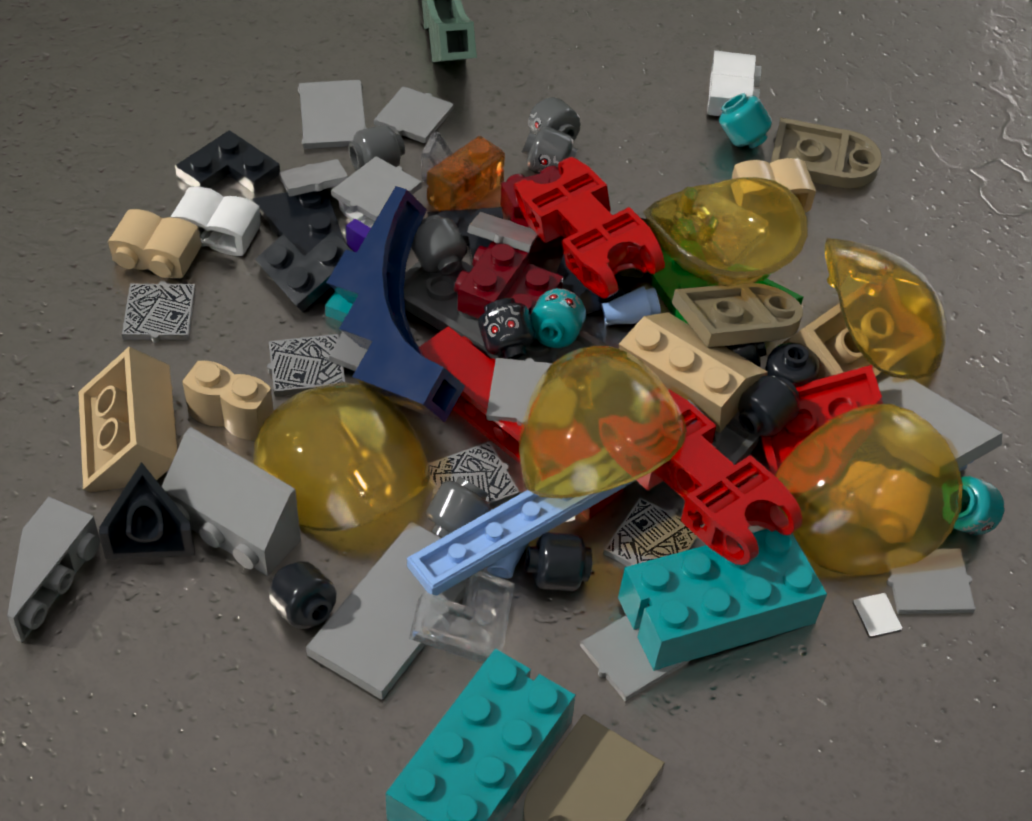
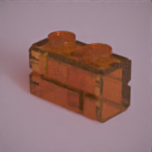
M482 136L476 137L427 171V185L429 186L427 188V201L439 211L469 208L487 195L490 190H494L504 182L503 167L505 165V153Z

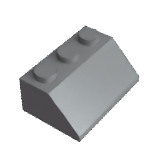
M190 427L185 432L162 484V488L188 519L191 529L199 533L200 537L208 545L214 548L220 546L231 553L245 568H255L269 576L301 541L295 488L194 428Z

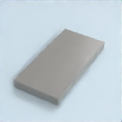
M889 366L876 376L884 407L865 433L937 480L944 478L1002 445V432L893 367Z
M411 521L306 646L307 656L383 700L484 569L431 598L408 569L407 557L436 542L441 537Z

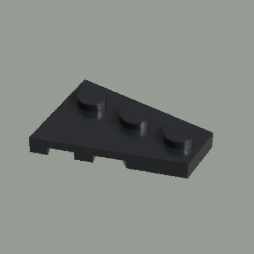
M326 189L290 197L287 192L252 198V202L259 205L260 217L263 216L270 223L272 232L277 237L284 234L303 256L310 252L332 231L344 241Z

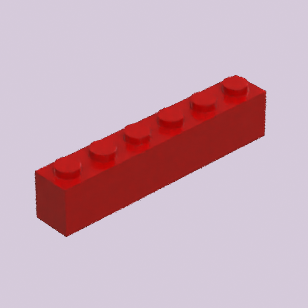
M449 326L419 346L425 358L444 367L465 385L453 410L541 482L603 448L592 439L586 430L576 427L562 416L559 410L556 427L528 423L519 426L517 422L487 420L486 415L496 360L487 357L474 346L470 339L459 335ZM624 488L582 511L580 514L588 520L620 495Z

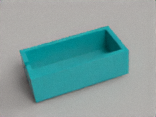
M768 529L752 532L758 543L759 554L755 559L744 565L732 563L707 545L625 567L618 599L633 630L639 628L637 638L653 671L815 624L827 592L793 533L783 535L776 530L771 532Z
M495 648L385 793L387 820L504 821L571 725L576 695L541 674H538L535 680L530 679V668Z

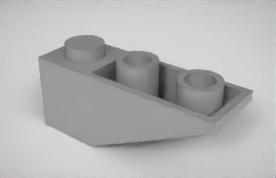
M51 497L45 500L23 527L7 614L15 638L21 643L32 629H37L43 623L49 607L59 595L64 594L70 588L76 572L85 561H89L94 557L100 544V537L93 515Z

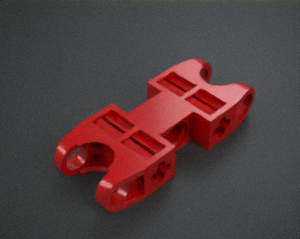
M568 157L558 163V170L561 177L554 182L541 184L533 180L527 181L522 179L514 183L515 196L527 224L545 243L561 235L565 238L562 240L566 266L586 288L598 296L608 298L618 292V285L614 275L621 270L635 268L644 273L648 271L651 274H655L665 268L661 247L650 227L630 207L612 215L610 213L611 208L607 184L589 166L578 159Z
M657 387L645 394L644 407L651 418L649 421L636 420L628 415L623 417L619 413H612L601 420L600 431L602 439L618 464L647 491L662 481L667 483L685 500L681 522L710 549L730 562L744 565L755 559L759 554L757 540L748 529L750 526L764 527L771 532L776 530L783 535H790L801 527L803 519L801 509L784 484L751 455L734 465L712 445L717 425L688 400L670 389ZM779 507L786 513L787 517L783 514Z

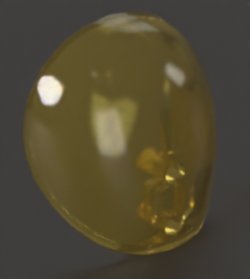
M741 177L724 180L715 184L686 187L682 191L654 202L643 211L650 229L667 254L682 269L712 285L729 287L764 281L797 257L802 251L808 236L807 217L798 198L782 184L759 177Z
M827 237L825 243V258L829 273L827 283L838 292L840 308L846 327L861 354L876 369L891 377L919 379L931 376L940 367L946 343L947 320L942 301L925 275L905 259L875 245Z
M590 346L574 350L550 365L540 377L531 394L522 420L519 436V454L524 485L530 492L540 497L562 499L599 493L630 483L651 473L676 454L685 441L687 432L685 419L679 405L667 387L636 356L611 346Z
M339 382L318 386L295 394L279 405L267 417L254 442L253 464L295 488L299 526L316 531L333 532L346 530L378 520L415 498L428 485L430 480V467L416 432L405 415L387 397L362 384Z
M893 404L864 405L832 418L804 439L783 461L775 474L796 499L801 509L802 525L793 532V535L802 551L820 567L839 574L852 576L878 575L889 573L890 569L919 562L945 541L951 533L961 511L963 483L958 463L947 441L931 423L917 413ZM779 507V509L787 517L786 513Z

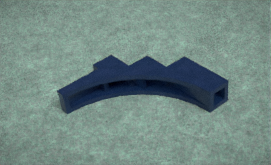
M395 186L357 253L346 249L326 283L345 300L353 303L339 329L360 347L367 349L352 377L376 396L446 422L465 385L444 367L425 358L413 339L405 314L403 289L406 263L414 236L427 209L407 189Z

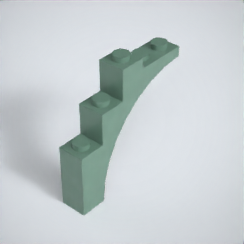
M422 0L424 29H429L432 62L477 58L474 21L469 20L461 0Z

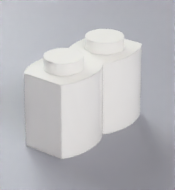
M714 50L707 115L720 116L723 112L721 110L722 106L728 100L741 93H745L747 96L754 95L759 98L760 89L754 88V86L759 87L761 66L755 65L756 55Z
M189 187L171 217L180 218L198 226L202 243L201 247L209 246L220 253L233 256H243L261 225L260 208L256 203L243 197H224L212 189L203 187Z

